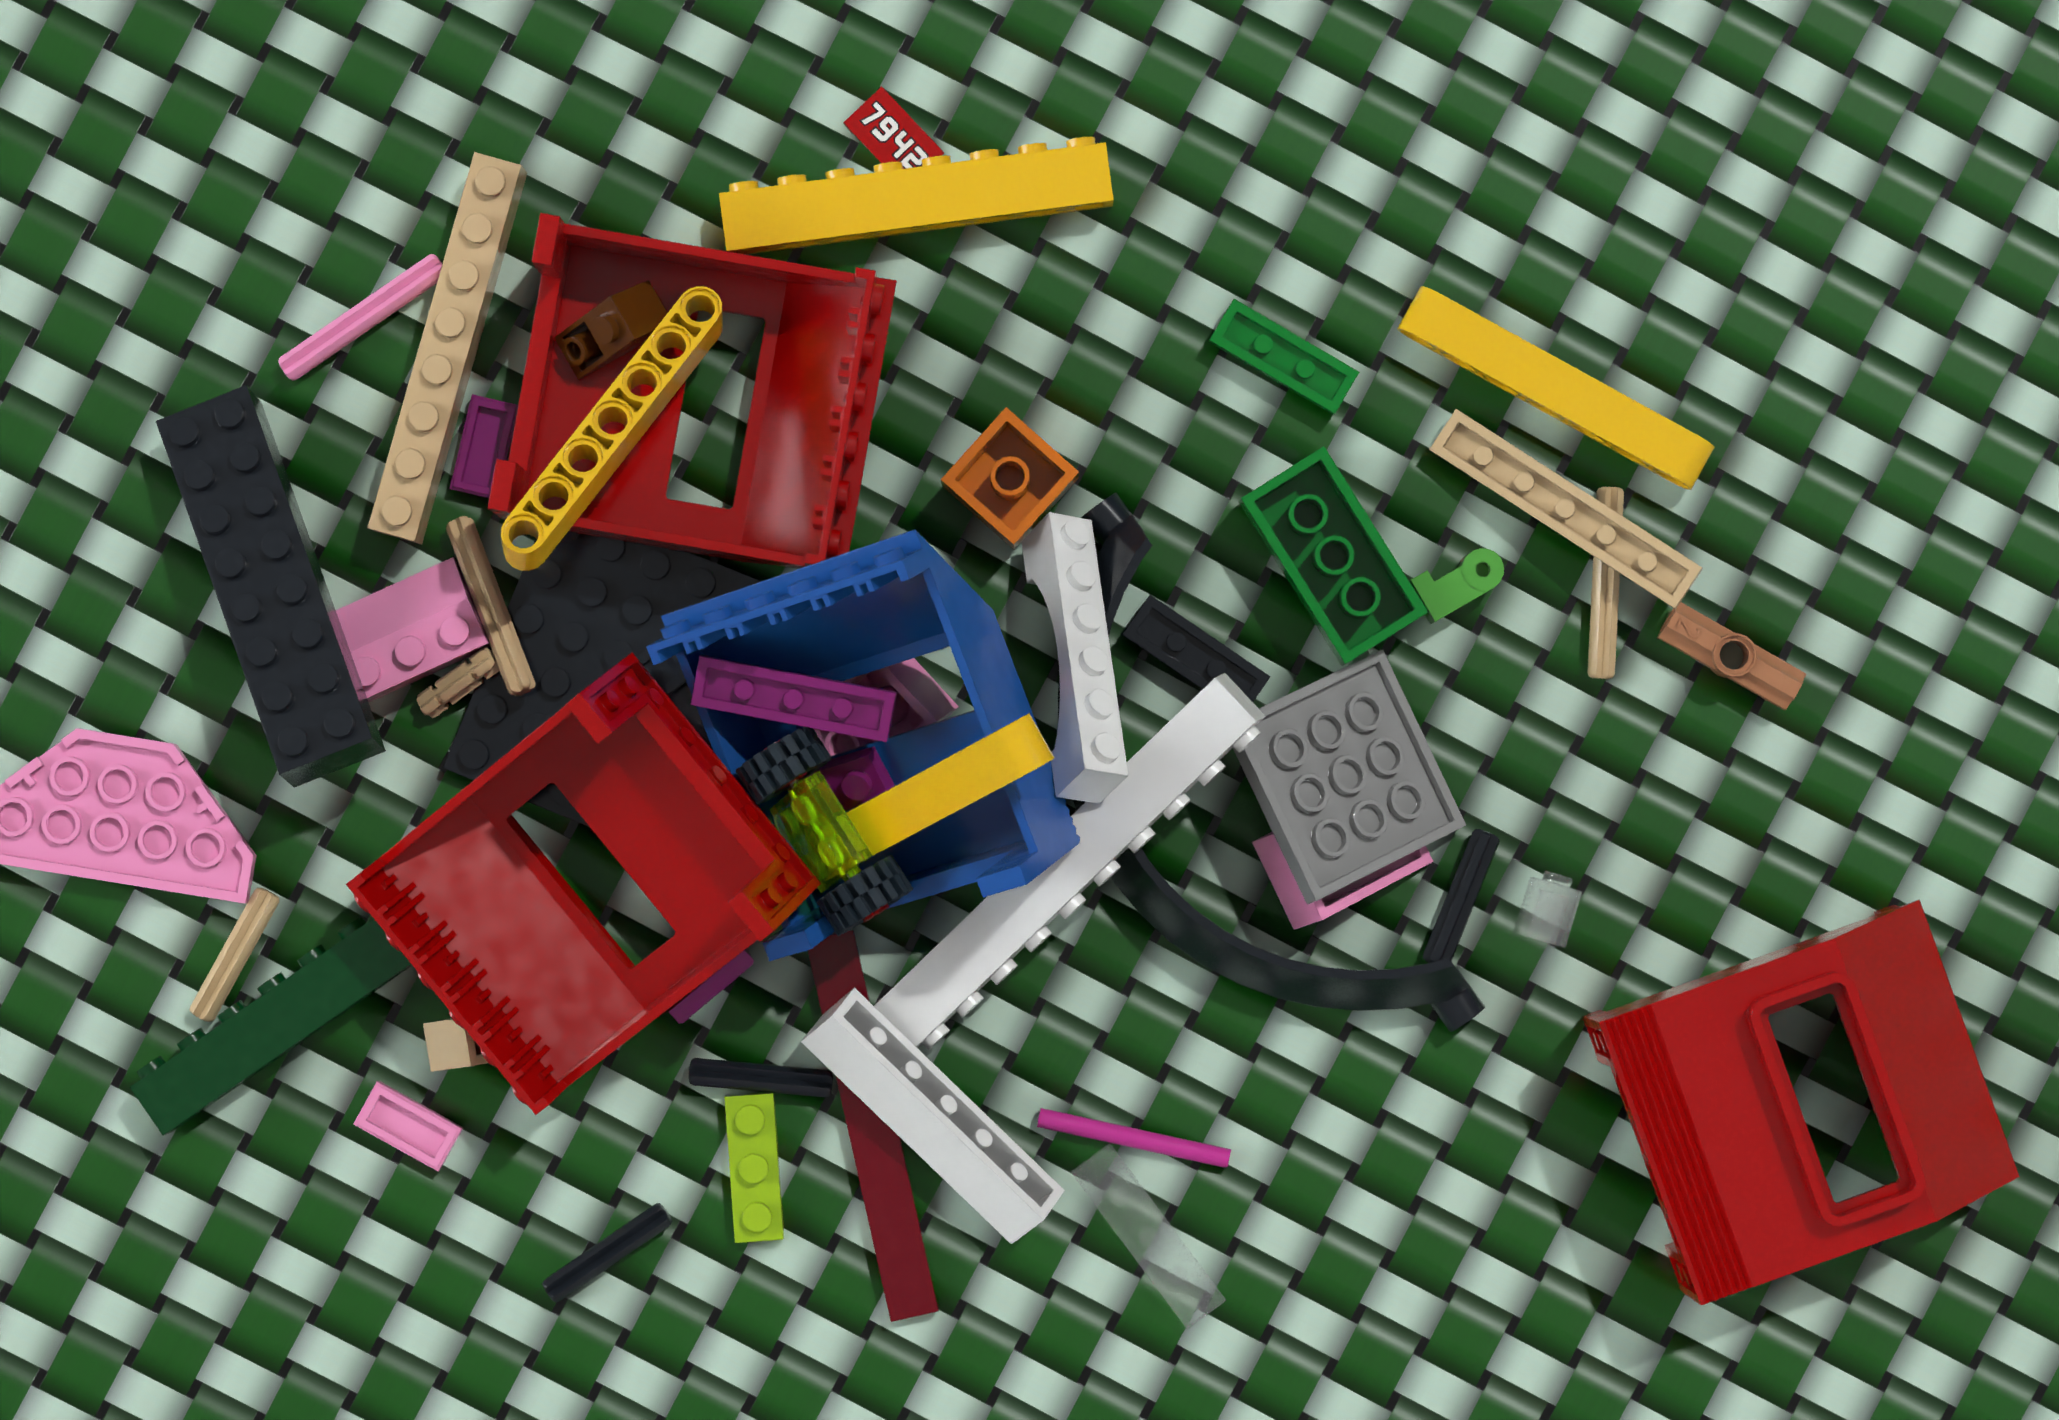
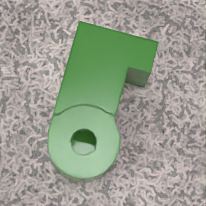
M1479 548L1463 557L1457 569L1436 581L1432 579L1427 570L1409 580V582L1428 610L1425 616L1429 623L1432 624L1497 586L1504 575V565L1496 552L1490 549Z

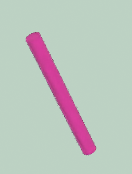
M1044 1108L1040 1109L1037 1127L1223 1168L1228 1167L1231 1149Z

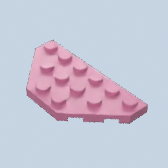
M76 728L61 739V742L40 757L33 759L0 785V864L238 903L247 904L249 901L257 855L177 744Z

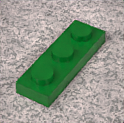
M1233 299L1209 340V343L1332 415H1335L1360 373L1236 299Z

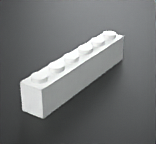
M855 987L829 1008L801 1041L1010 1244H1013L1044 1221L1065 1191Z

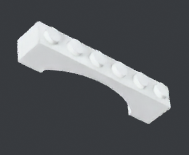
M1049 512L1021 543L1027 583L1037 585L1044 597L1051 616L1058 651L1060 705L1055 749L1052 751L1055 758L1051 760L1055 794L1059 798L1100 804L1128 777V769L1092 520Z

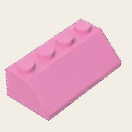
M455 557L336 610L368 703L464 660L482 647H491Z

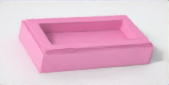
M381 1081L376 1082L353 1125L436 1171L441 1170L463 1130L462 1126Z

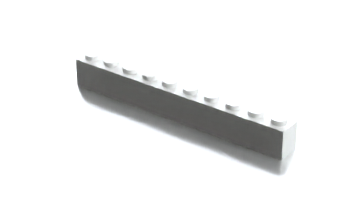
M1226 673L1215 677L1127 762L1128 777L1100 804L1085 802L1071 816L1073 818V825L1076 827V834L1080 837V843L1027 885L987 896L881 998L874 1007L917 1048L924 1045L930 1050L950 1031L945 1023L956 1012L963 1018L984 999L978 991L987 982L992 980L998 985L1018 966L1013 958L1024 947L1031 953L1052 934L1047 925L1060 914L1066 920L1086 901L1081 893L1093 881L1100 887L1121 868L1115 860L1125 850L1129 848L1135 854L1156 834L1150 827L1163 814L1170 820L1191 801L1185 793L1199 781L1205 787L1226 767L1220 760L1233 747L1239 753L1248 747L1261 734L1255 726L1266 716Z

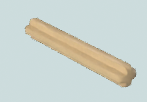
M1600 487L1597 490L1596 499L1623 516V489L1619 487ZM1594 556L1587 673L1591 678L1610 679L1615 675L1620 573Z
M467 516L458 517L447 524L446 531L507 691L510 695H524L535 688V680L474 520Z

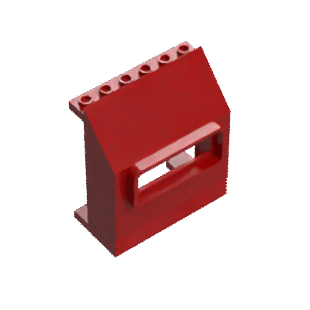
M540 213L532 263L541 274V281L509 460L496 459L488 509L501 519L506 520L642 346L640 345L590 375L578 380L554 337L609 296L647 280L650 281L667 313L688 289L704 286L714 290L719 295L722 301V312L765 320L733 507L725 509L667 498L686 379L568 532L742 562L803 568L849 552L897 281L879 278L875 270L856 267L855 273L566 224L560 216ZM699 311L693 312L689 317L697 322ZM670 347L664 349L660 355L667 359H675L684 352L678 348ZM641 384L635 386L631 392L637 396H647L655 389L649 385ZM609 422L601 429L608 434H617L624 430L625 426L619 422ZM581 459L576 461L572 468L579 472H587L592 470L596 463L589 459ZM551 497L546 499L542 505L549 510H557L562 508L567 501L561 497Z
M631 652L577 694L563 708L346 885L354 894L355 901L359 907L365 912L370 913L384 930L389 943L396 950L402 952L417 970L421 982L427 988L433 990L449 1009V1014L458 1026L464 1028L477 1043L485 1060L492 1066H495L510 1083L517 1099L523 1104L528 1105L533 1113L537 1115L550 1105L569 1085L754 942L757 940L761 942L775 931L821 883L633 652ZM549 783H554L675 931L673 937L637 965H634L511 815Z
M1920 899L1902 906L1891 905L1874 911L1875 915L1618 1008L1609 1011L1598 1010L1582 1016L1598 1062L1609 1066L1612 1070L1673 1240L1672 1243L1666 1244L1665 1248L1680 1290L1698 1304L1704 1305L1728 1295L1744 1291L1934 1223L2020 1177ZM1829 993L1833 995L1898 1175V1179L1895 1182L1839 1202L1833 1200L1768 1019L1770 1014Z

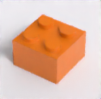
M1006 407L942 477L941 484L988 528L1015 550L1021 541L1079 479V471Z

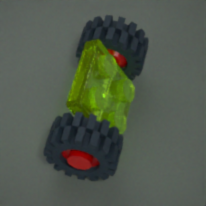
M803 727L757 753L752 759L747 760L742 766L738 767L735 772L757 805L763 804L771 798L773 799L783 791L789 792L769 809L774 817L775 827L784 839L790 842L797 855L821 884L818 886V889L821 893L833 887L842 879L845 882L817 901L837 936H840L889 908V905L897 902L912 891L913 887L893 855L878 861L861 872L859 866L873 855L820 771L816 772L826 765L832 757L815 730Z

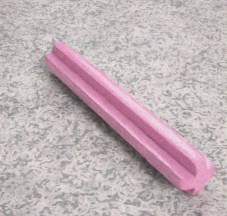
M429 254L285 353L278 360L279 366L285 375L292 381L299 379L437 284L443 263L435 254Z

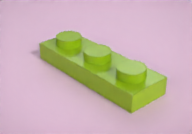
M774 1093L725 1096L735 1243L783 1240L784 1225Z

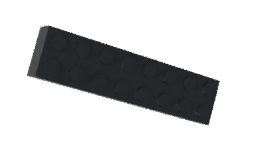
M245 385L157 420L158 430L279 775L295 788L385 752V747L261 401Z

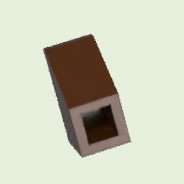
M647 280L609 296L554 338L579 380L644 344L666 316L667 311L650 281Z

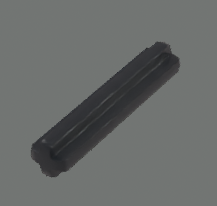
M1475 829L1472 832L1424 950L1423 960L1427 963L1449 958L1452 961L1500 843L1496 835L1481 829Z
M703 1058L691 1060L688 1076L690 1084L694 1086L825 1098L831 1095L833 1074L829 1070Z
M660 1203L654 1204L547 1277L542 1283L545 1292L554 1302L561 1301L668 1228L672 1223L669 1213Z

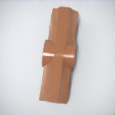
M1682 602L1677 609L1673 608L1657 636L1663 642L1709 667L1717 676L1732 680L1782 710H1786L1794 700L1806 676V673L1755 645L1747 636L1734 633ZM1727 642L1737 644L1743 652L1742 663L1734 670L1723 665L1720 659L1721 648Z

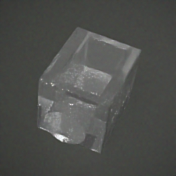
M1544 871L1542 879L1530 877L1513 933L1565 948L1582 891L1570 888L1573 879L1552 872Z

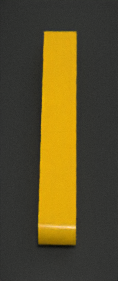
M696 286L688 289L681 295L506 518L501 527V540L506 561L513 568L520 571H530L538 568L545 562L718 340L723 330L722 301L714 290L704 286ZM696 311H706L712 315L709 320L704 322H696L689 316ZM670 347L678 348L684 352L675 359H667L660 355L664 349ZM641 384L649 385L655 389L647 396H637L631 392L635 386ZM609 422H619L625 426V429L617 434H608L601 428ZM581 459H589L596 463V466L587 472H579L572 468V465ZM551 497H561L567 501L562 508L557 510H549L542 505L546 499ZM521 535H531L537 539L536 543L528 548H519L512 544L513 540Z
M1420 286L1397 328L1402 334L1684 489L1692 490L1715 448L1710 442L1428 287Z
M1028 713L828 822L827 826L852 866L1023 777L1055 757L1032 716ZM816 829L811 832V836L833 875L835 876L843 872L844 870L819 830Z

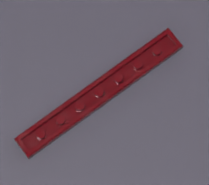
M854 930L837 936V934L830 935L818 945L808 950L822 1015L854 987L870 1002ZM836 1076L890 1320L893 1322L938 1312V1303L901 1138Z

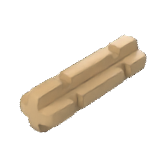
M482 647L469 657L470 663L466 660L437 680L435 682L436 688L430 685L418 694L416 701L420 706L421 712L432 718L437 717L449 708L448 702L452 705L481 685L483 683L482 677L488 680L500 670L492 650Z

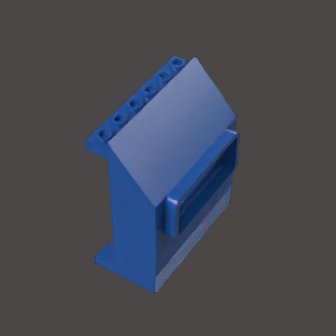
M916 530L662 615L661 618L665 627L661 628L660 631L663 637L646 646L653 665L662 663L674 655L677 656L691 695L693 694L700 655L845 681L950 646L974 710L891 736L888 742L875 741L831 755L833 759L874 746L895 786L1030 713L1037 725L993 609ZM696 706L714 753L747 793L748 791L735 772L736 769L771 744L804 727ZM1051 761L1023 777L854 865L853 868L859 874L869 866L893 855L913 890L897 902L889 905V908L974 882L978 883L984 898L1027 885L1080 843V837L1076 834V827L1073 825V818L1069 815V809L1066 807V800L1056 797ZM789 789L757 806L821 884L781 924L783 929L762 943L769 962L810 950L835 932L817 904V901L840 884L849 880L844 871L835 876L833 875L810 834L817 829L816 825L812 820L808 822L805 820ZM854 808L841 811L835 814H831L828 816H824L822 818L827 824L828 822L834 820L835 818L845 814L846 812Z

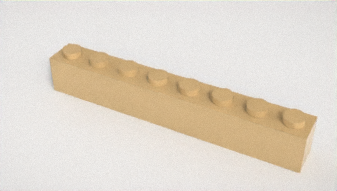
M474 152L368 524V529L421 545L423 543L527 177L526 170L520 164Z

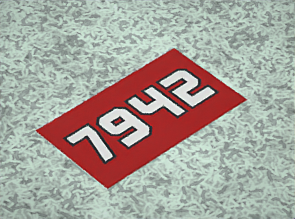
M882 86L843 122L881 163L902 162L903 169L921 167V160L924 158L942 156L944 154L941 148Z

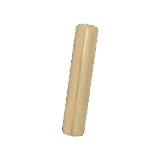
M264 888L254 890L190 1006V1012L194 1016L206 1022L215 1020L279 904V897Z

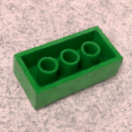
M1324 446L1239 500V504L1341 666L1428 613L1425 605Z

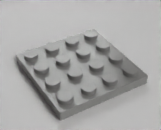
M1383 650L1259 708L1266 716L1255 726L1261 734L1240 753L1233 747L1306 904L1318 901L1466 826Z

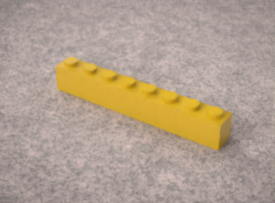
M1079 137L1067 140L1066 148L1047 150L1046 143H1033L1019 146L1018 154L999 156L998 149H987L970 153V160L952 163L950 156H934L922 159L921 167L903 169L902 162H888L874 165V173L855 175L853 168H842L825 172L826 179L807 181L806 175L803 174L788 175L777 178L778 185L761 188H758V181L729 184L730 192L719 193L726 251L746 255L1113 207L1114 199L1106 142L1096 144L1095 137Z

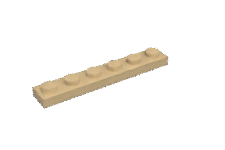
M1455 409L1429 449L1674 609H1677L1703 569L1692 560L1457 409Z

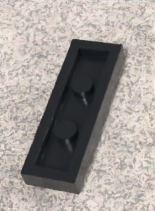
M1152 595L1148 596L1122 634L1125 638L1200 689L1205 688L1215 677L1226 673L1244 694L1254 702L1271 677Z

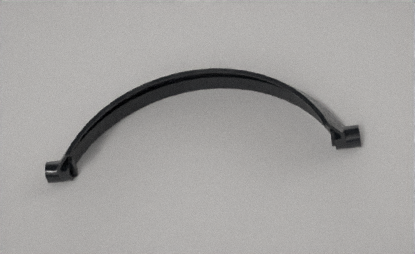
M1117 492L1081 517L1092 520L1094 537L1102 546L1097 554L1108 637L1124 592L1141 561L1153 546L1145 535V531ZM1060 678L1058 687V718L1060 705ZM1073 800L1076 811L1085 803V801ZM1128 848L1115 860L1121 868L1111 878L1140 915L1169 942L1200 964L1240 985L1275 998L1323 1008L1355 1011L1389 1010L1430 1004L1449 1032L1458 1029L1485 1009V1005L1449 958L1427 964L1380 970L1329 968L1290 960L1249 944L1223 930L1199 913L1168 884L1149 861L1142 848L1135 854Z

